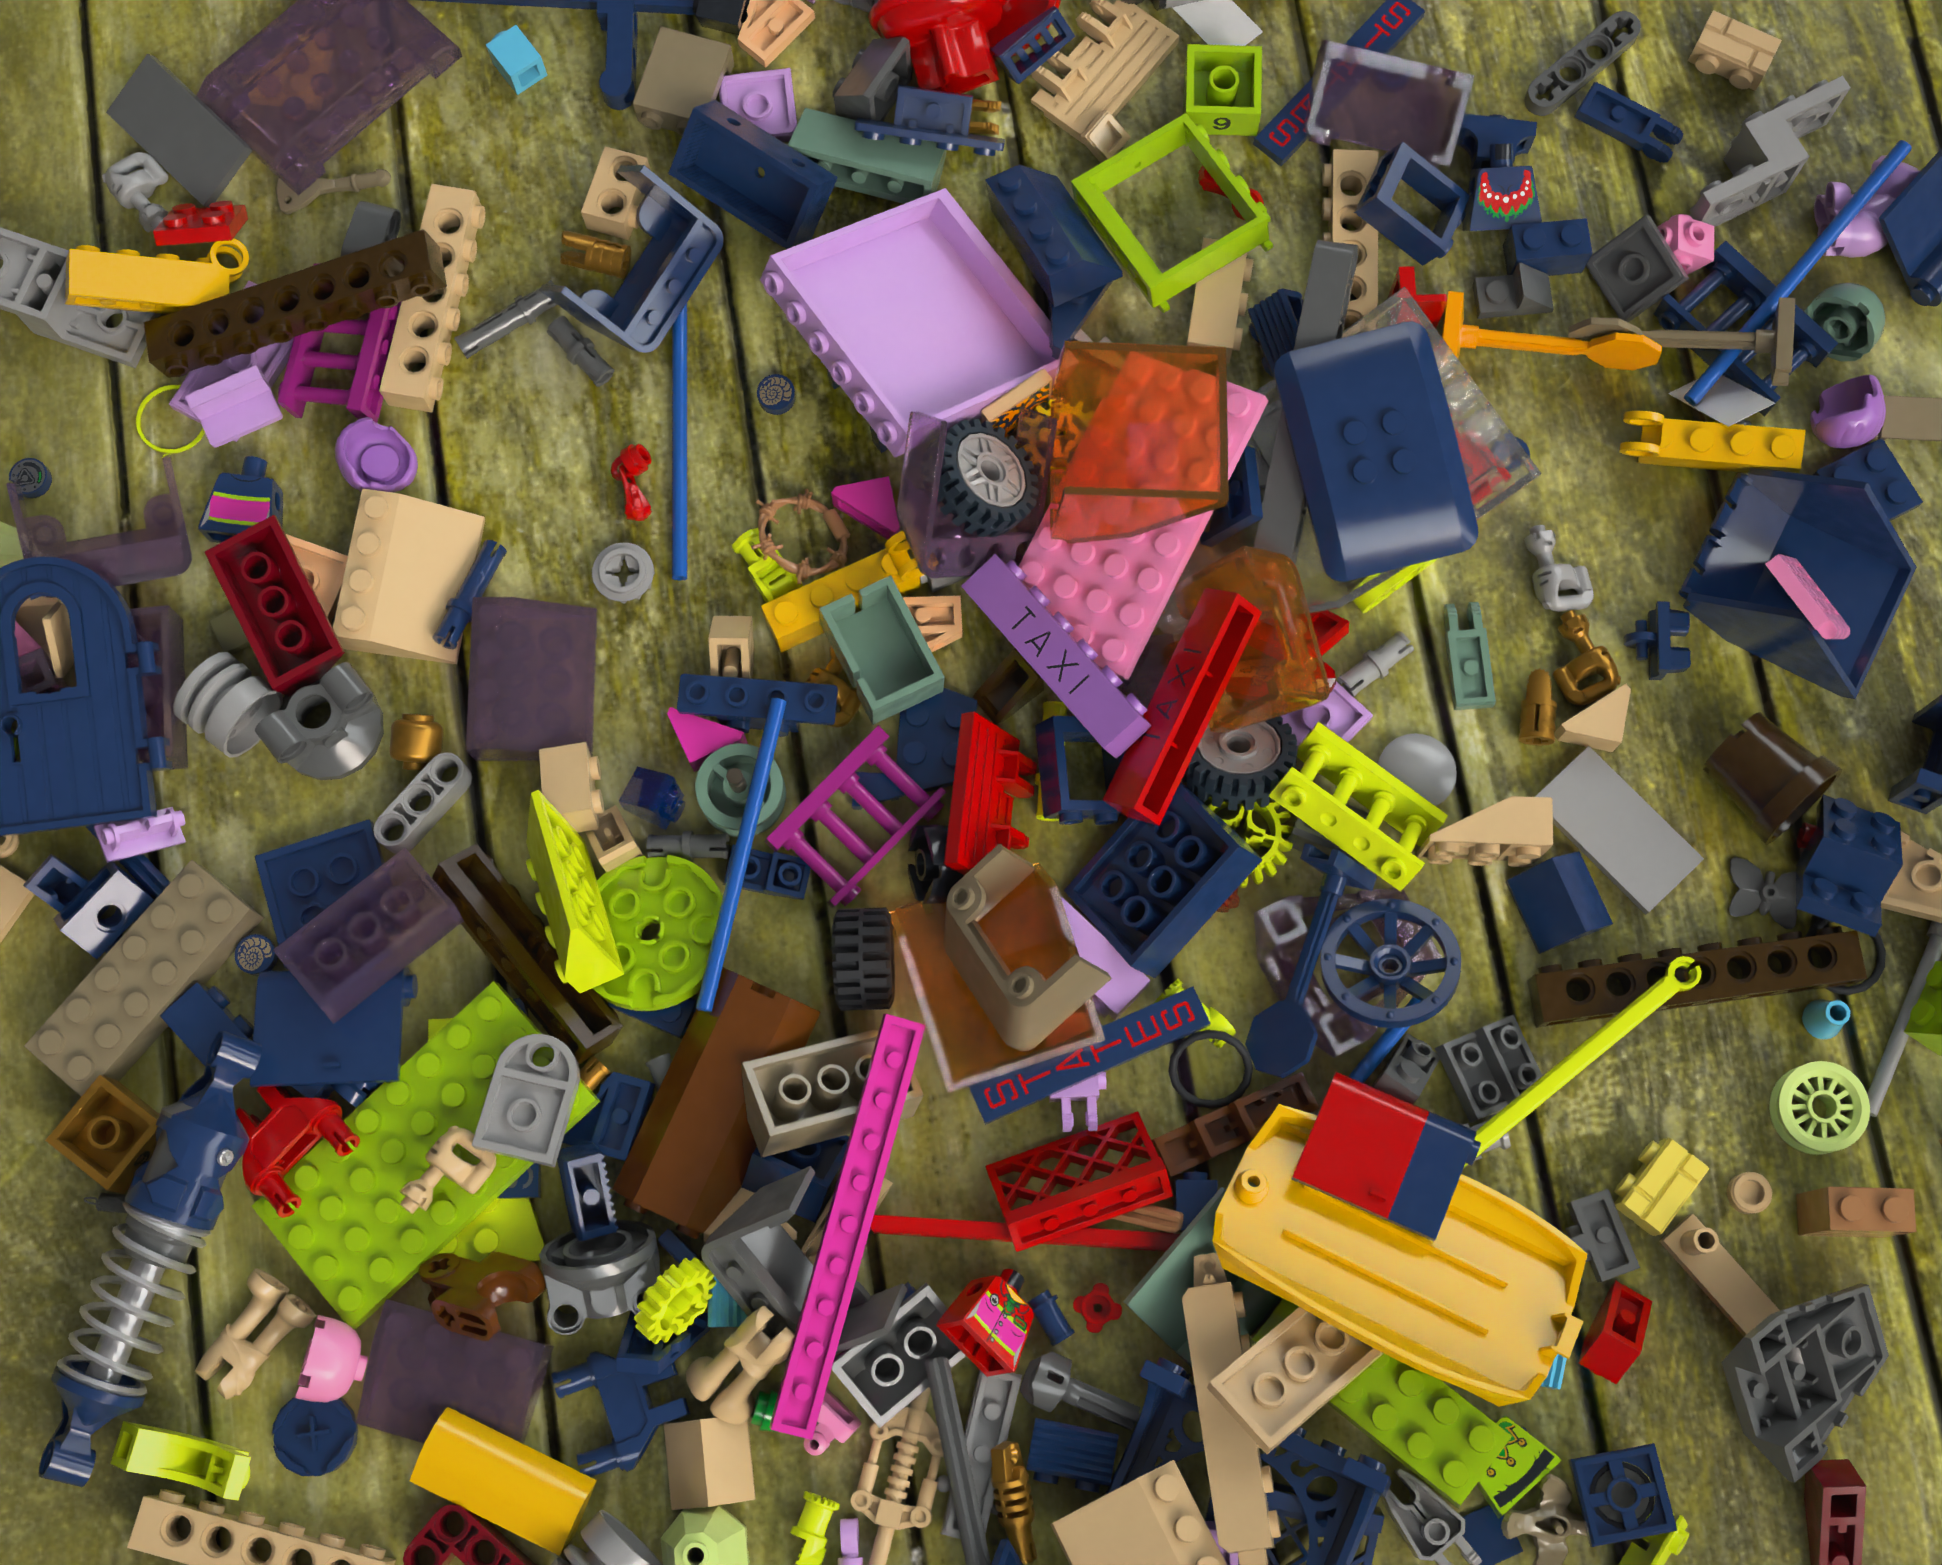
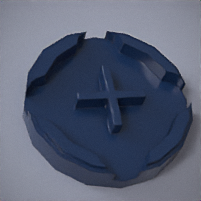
M293 1397L280 1409L273 1423L272 1435H274L273 1441L275 1445L273 1448L276 1457L286 1469L300 1476H322L336 1471L350 1458L357 1444L358 1424L354 1411L341 1397L329 1402H311Z

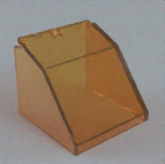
M1065 341L1051 392V400H1055L1051 402V430L1066 431V435L1050 436V465L1055 468L1066 467V471L1064 469H1055L1050 472V502L1059 504L1058 509H1050L1051 539H1060L1066 541L1067 544L1130 538L1226 506L1229 500L1226 347Z
M1036 863L1033 864L1035 870L980 919L978 924L1011 973L1020 967L1029 966L1038 970L1047 980L1075 954L1079 956L1058 885L1041 864ZM915 901L894 908L895 910L889 912L892 917L893 932L948 1093L1105 1041L1095 1004L1091 997L1035 1048L1029 1051H1019L1008 1046L1002 1040L944 950L943 937L947 902L931 904L933 912L925 914L922 901Z

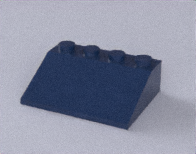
M1180 782L1160 826L1128 817L1064 891L1130 967L1156 978L1263 859L1229 825Z

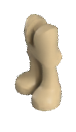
M258 1268L253 1270L247 1280V1286L253 1294L250 1302L232 1325L227 1324L219 1337L205 1352L195 1370L196 1374L201 1378L209 1380L226 1362L231 1364L233 1368L217 1387V1391L226 1400L233 1396L241 1395L242 1391L250 1386L257 1369L269 1358V1352L284 1336L296 1327H307L316 1317L314 1311L305 1301L294 1294H287L290 1290L286 1285ZM280 1302L275 1316L253 1343L247 1341L246 1339L257 1325Z
M761 1306L752 1312L741 1323L737 1330L724 1342L725 1348L714 1359L708 1356L700 1357L693 1361L686 1371V1380L691 1393L696 1399L706 1401L717 1392L723 1384L725 1377L739 1361L741 1362L744 1369L710 1405V1411L714 1416L730 1424L740 1425L749 1419L755 1408V1400L751 1395V1391L760 1380L765 1379L775 1365L785 1361L792 1350L795 1333L787 1326L772 1340L763 1332L767 1327V1323L774 1316L766 1306Z

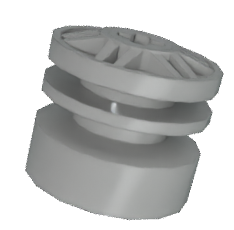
M219 652L203 661L187 677L176 695L173 711L176 717L185 724H189V727L194 731L205 733V739L229 758L238 757L249 751L261 740L256 734L255 728L266 716L279 711L283 704V695L273 690L270 684L261 677L252 676V671L230 653Z
M599 1510L580 1531L584 1542L590 1550L585 1552L570 1544L564 1549L565 1556L570 1563L559 1557L551 1564L662 1565L653 1552L630 1529L604 1510Z

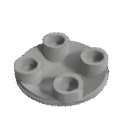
M1414 733L1394 739L1385 747L1378 761L1379 766L1435 806L1441 804L1450 795L1456 782V765L1453 756L1444 744L1428 735Z

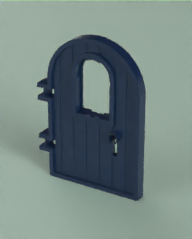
M31 557L9 563L0 568V837L157 817L152 772L173 769L172 761H167L165 746H170L169 738H148L142 677L162 674L161 667L155 665L154 652L159 651V644L152 641L138 642L132 613L119 591L96 571L67 559ZM41 596L57 597L63 602L69 613L77 686L60 688L61 691L50 694H37V692L22 693L17 639L14 634L17 612L28 598L34 600ZM127 654L138 655L139 667L129 668ZM16 720L18 726L16 731L13 733L11 726L12 723ZM16 735H18L20 762H16L13 737L17 738ZM138 749H148V763L140 764Z

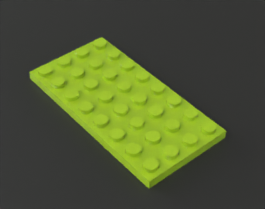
M493 981L400 1067L399 1082H384L343 1120L360 1138L357 1148L350 1141L346 1142L352 1148V1153L346 1156H339L324 1138L290 1169L283 1180L302 1200L299 1209L295 1208L291 1202L288 1203L295 1211L294 1214L285 1218L279 1217L276 1210L264 1196H261L251 1206L341 1319L353 1329L361 1326L419 1271L421 1264L438 1254L534 1164L533 1162L496 1154V1166L493 1172L475 1194H470L460 1185L443 1175L433 1188L432 1202L426 1211L418 1207L411 1214L400 1205L401 1201L405 1198L400 1193V1190L408 1182L420 1179L429 1168L430 1164L426 1161L425 1156L435 1142L448 1132V1128L458 1126L475 1134L497 1061L503 1051L521 1037L542 1034L497 982ZM550 1047L537 1049L533 1054V1064L538 1067L547 1066L554 1058V1050ZM581 1078L565 1134L600 1102ZM460 1144L455 1145L453 1153L457 1157L472 1165H477L480 1162L476 1156Z

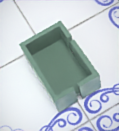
M891 575L859 590V608L861 611L855 613V599L852 593L819 608L820 625L852 687L857 686V696L872 725L943 692L945 676Z

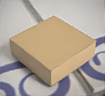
M1108 110L1101 111L1079 137L1100 163L1116 155L1131 138Z

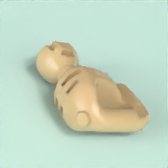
M458 1126L448 1128V1132L435 1142L425 1156L426 1161L430 1164L429 1168L420 1179L408 1182L400 1190V1193L405 1196L400 1205L411 1214L418 1207L426 1211L432 1202L433 1188L443 1175L460 1185L470 1194H475L493 1172L496 1166V1154L475 1149L472 1146L475 1134L471 1131L459 1128ZM460 1144L476 1156L480 1162L477 1165H472L457 1157L453 1153L455 1145Z

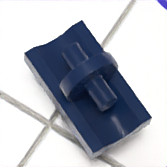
M1658 601L1656 609L1648 612V630L1646 620L1635 621L1636 632L1624 636V645L1636 649V660H1647L1649 648V680H1662L1667 673L1685 672L1690 667L1689 648L1671 647L1670 636L1685 637L1689 633L1690 614L1689 612L1670 609V602Z

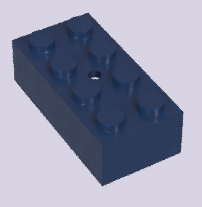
M717 100L693 108L668 172L669 175L785 249L812 239L838 178ZM759 167L764 169V177L759 174Z

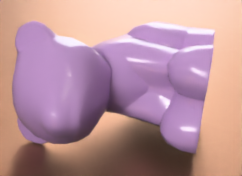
M1887 155L1880 156L1873 162L1871 174ZM1901 162L1823 256L1865 257L1884 247L1888 241L1878 218L1920 171L1907 163ZM1828 182L1825 195H1817L1814 214L1818 226V237L1854 195L1851 194L1850 188L1845 183Z

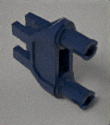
M594 1351L586 1358V1362L559 1372H553V1384H559L571 1379L570 1383L555 1388L560 1399L595 1386L600 1391L613 1438L612 1443L577 1454L578 1466L596 1461L595 1465L580 1470L581 1473L589 1477H594L619 1467L622 1471L625 1470L626 1472L633 1470L641 1460L660 1425L691 1414L686 1398H680L654 1408L647 1388L651 1384L679 1375L675 1361L659 1375H638L631 1372L616 1371V1358L599 1351Z

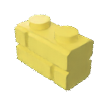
M1670 1138L1660 1140L1658 1144L1654 1140L1651 1141L1638 1158L1643 1165L1634 1176L1628 1173L1614 1190L1619 1195L1614 1203L1616 1209L1652 1236L1661 1235L1709 1170L1706 1164L1688 1153L1685 1148Z

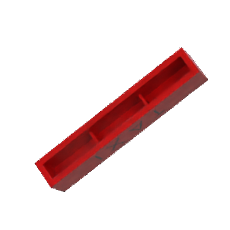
M1205 588L1147 707V711L1143 715L1152 727L1126 750L1103 798L1104 802L1125 816L1160 826L1262 614V611L1239 593Z

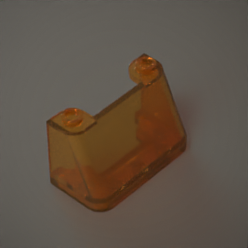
M1244 545L1176 584L1175 592L1178 600V610L1189 621L1205 588L1239 593L1262 611L1209 722L1211 732H1231L1314 706L1329 697V683L1297 567L1288 556Z

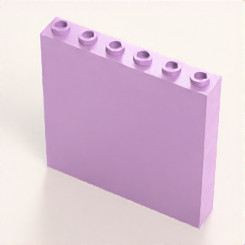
M946 188L770 255L760 278L766 292L774 298L786 314L788 321L800 332L811 351L819 357L831 373L833 380L841 386L854 403L856 410L863 415L876 432L880 442L886 445L895 458L939 438L962 420L967 419L969 422L971 419H981L983 408L1041 369H1045L1052 377V386L1064 381L1079 359L1070 345H1068L1059 360L1052 357V350L1049 346L1051 321Z

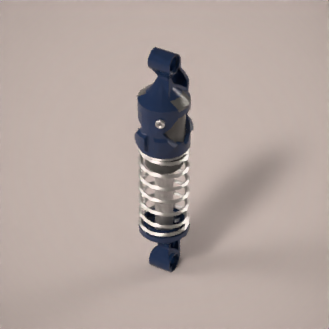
M219 1031L210 1044L204 1075L181 1095L178 1102L162 1107L156 1121L157 1144L149 1161L142 1164L134 1172L133 1180L123 1203L125 1210L128 1212L125 1219L126 1223L117 1225L112 1230L114 1237L122 1244L124 1249L107 1251L101 1257L105 1266L118 1276L104 1275L91 1280L92 1290L106 1302H91L80 1307L79 1312L82 1318L93 1328H81L69 1333L68 1339L71 1345L81 1355H69L58 1360L51 1377L61 1396L62 1420L42 1453L38 1471L39 1477L79 1487L85 1486L91 1476L96 1460V1451L91 1449V1435L114 1417L142 1407L147 1389L140 1380H150L153 1376L149 1370L127 1363L133 1347L155 1354L164 1351L161 1344L138 1336L144 1320L164 1327L175 1325L172 1318L149 1310L155 1293L178 1301L185 1299L183 1292L159 1284L165 1268L174 1269L186 1274L196 1272L193 1265L186 1263L193 1247L203 1248L207 1246L205 1240L201 1239V1237L211 1235L210 1230L214 1229L219 1214L224 1209L223 1196L220 1189L227 1173L233 1169L240 1157L244 1155L250 1140L235 1112L233 1087L243 1078L249 1079L255 1072L262 1053V1045L260 1043L225 1031ZM110 1257L131 1258L132 1261L128 1271L114 1263ZM99 1284H120L121 1288L117 1297H114L103 1290ZM88 1310H108L111 1312L106 1324H103L91 1316ZM95 1336L100 1337L95 1351H92L81 1344L77 1337Z

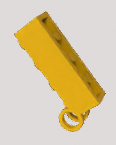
M234 238L229 241H216L206 258H197L195 262L180 260V257L174 254H158L155 258L140 256V252L135 250L122 249L116 251V253L100 252V248L95 246L80 245L76 249H69L66 257L65 304L170 314L229 294V284L236 282L241 277L248 265L249 254L244 244ZM223 245H231V246L237 248V249L239 250V252L241 253V255H240L235 249H233V248H231V247H228V246H223ZM216 255H230L236 261L237 268L228 269L221 266L217 261Z
M1650 411L1624 412L1623 422L1642 426L1640 442L1620 443L1619 452L1638 457V463L1745 473H1748L1751 467L1799 473L1801 470L1806 430L1733 424L1727 427L1722 423L1666 419L1664 415Z
M911 527L902 530L886 541L885 549L761 605L765 621L780 652L782 653L824 633L820 625L819 608L852 593L855 599V613L861 611L859 608V590L890 575L902 597L921 589L920 577L930 572L937 565V562L932 554H925L912 560L910 559L907 550L917 545L923 539L920 528Z

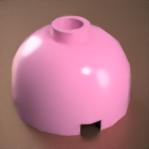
M317 1315L314 1323V1335L308 1343L297 1384L300 1386L295 1393V1398L311 1402H329L345 1395L353 1380L362 1381L368 1356L360 1355L361 1340L352 1327L337 1319Z

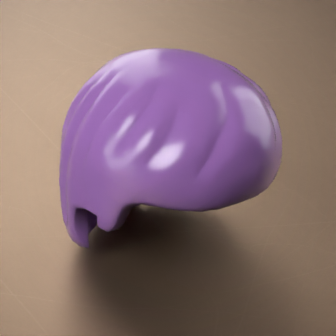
M1869 374L1836 384L1824 390L1819 396L1820 410L1818 414L1815 410L1810 414L1812 431L1822 443L1833 448H1851L1863 445L1875 438L1884 424L1886 407L1880 383L1874 375Z
M364 417L348 424L337 438L335 459L342 476L354 489L360 492L362 489L393 493L403 490L413 482L418 469L416 453L411 445L392 426H383L374 422L372 418Z

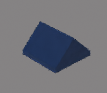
M1580 851L1552 857L1506 881L1538 954L1613 925Z

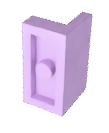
M257 365L185 396L190 409L200 420L209 443L214 448L283 418L268 380Z

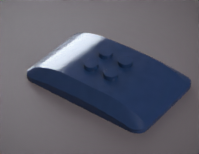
M1413 321L1402 322L1289 351L1281 355L1274 367V379L1322 567L1329 578L1337 582H1348L1462 553L1476 543L1478 525L1430 338L1422 325Z

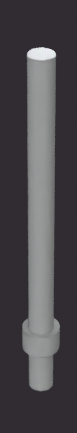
M1932 921L1928 929L1927 936L1930 937L1867 1093L1870 1103V1116L1877 1117L1909 1037V1035L1904 1033V1030L1910 1019L1911 1010L1921 995L1929 971L1933 968L1935 962L1940 960L1942 955V923Z

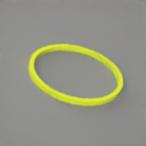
M167 385L154 390L142 401L137 411L136 427L139 436L150 448L161 453L173 454L186 451L196 445L205 434L202 428L199 435L188 445L177 449H163L151 444L142 432L141 415L146 404L157 394L167 390L179 389L181 385Z

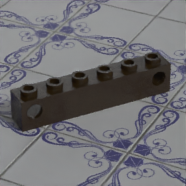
M476 843L438 863L429 882L430 886L546 1032L567 1045L575 1056L578 1065L610 1046L623 1027L617 1013L612 1007L607 1006L593 989L579 993L568 982L563 983L554 964L559 959L558 954L547 939L543 921L539 916L533 914L522 901L519 891L515 886L506 881L498 871L494 860L485 854Z

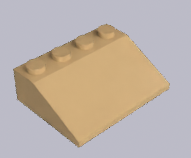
M362 489L333 624V630L342 648L457 664L463 633L457 642L456 648L453 650L443 647L450 634L449 632L440 644L436 643L432 637L447 613L446 605L448 601L456 597L479 554L485 524L484 516L400 493Z
M1174 1460L1050 1524L1070 1565H1227Z

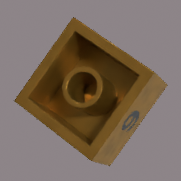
M100 1074L45 1141L107 1191L125 1194L131 1185L134 1172L142 1164L149 1161L157 1144L156 1121L159 1113L118 1080Z

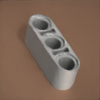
M444 752L435 756L374 823L373 831L378 842L394 854H404L411 851L467 791L472 780L468 767L453 753ZM458 767L459 770L455 779L449 782L442 781V774L446 769ZM423 796H431V804L427 809L415 811V804L418 799ZM403 825L404 832L398 840L389 841V831L394 826Z

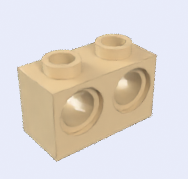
M605 146L581 214L587 229L629 240L633 228L637 229L639 227L636 212L645 194L629 181H620L619 179L623 176L617 170L621 165H645L648 169H650L647 157ZM612 208H622L621 211L616 214L607 213Z

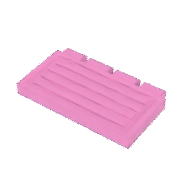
M1778 554L1765 563L1791 599L1824 639H1845L1850 635V628L1796 558Z

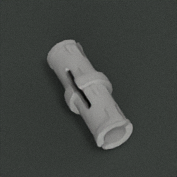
M1396 632L1393 637L1376 650L1365 652L1362 656L1363 660L1337 678L1338 683L1343 684L1342 687L1355 697L1357 693L1375 679H1383L1389 674L1388 669L1414 651L1413 645L1406 646L1410 643V640L1402 632Z

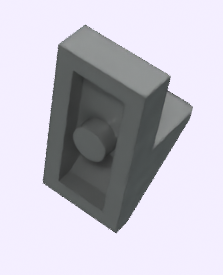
M1523 263L1517 264L1513 275L1475 278L1472 284L1477 319L1551 313L1554 310L1549 275Z

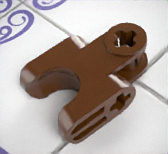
M493 1251L480 1262L458 1257L453 1253H443L433 1256L421 1264L419 1268L421 1280L431 1287V1292L427 1299L438 1323L451 1332L484 1342L489 1341L501 1330L495 1307L512 1301L530 1303L546 1290L545 1279L538 1265L532 1261Z

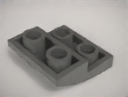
M1514 1015L1486 1025L1435 1048L1469 1123L1502 1110L1542 1077L1541 1071Z

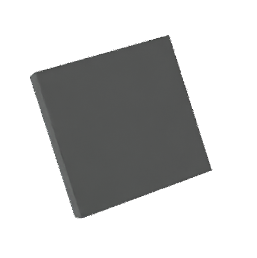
M1648 215L1643 216L1591 255L1586 265L1618 318L1626 322L1633 320L1689 279L1656 224Z

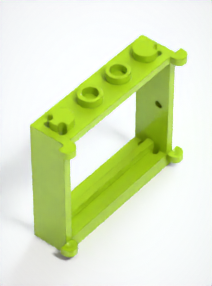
M1187 113L1071 181L1074 200L1077 206L1152 308L1158 306L1162 313L1170 310V305L1167 303L1168 299L1255 247L1261 245L1265 252L1273 248V244L1269 240L1268 228L1271 218L1267 213L1266 207L1262 202L1256 203L1250 196L1249 187L1243 177L1240 175L1235 177L1230 170L1228 159L1223 151L1220 149L1215 150L1212 147L1205 128L1198 123L1195 125ZM1184 145L1185 147L1189 146L1247 223L1162 273L1103 192Z

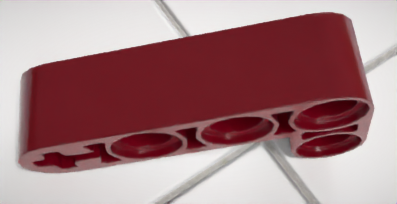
M456 1504L443 1506L407 1546L403 1556L404 1565H421L418 1553L422 1546L427 1545L435 1552L434 1565H449L455 1556L465 1565H536L488 1520ZM453 1511L460 1513L464 1518V1529L459 1535H454L447 1528V1518ZM482 1540H489L495 1546L496 1554L491 1563L483 1562L478 1556V1546Z

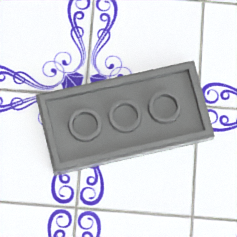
M1590 746L1581 752L1535 796L1552 798L1553 824L1645 915L1704 860Z

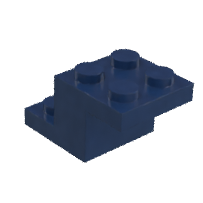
M1823 795L1816 807L1817 828L1796 864V908L1875 937L1882 926L1881 901L1903 866L1900 822L1895 821L1888 814L1882 812L1873 813L1859 808L1847 799H1834Z

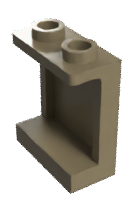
M660 26L633 101L637 120L647 128L653 130L663 128L683 136L693 108L716 100L724 75H731L735 64L731 45Z

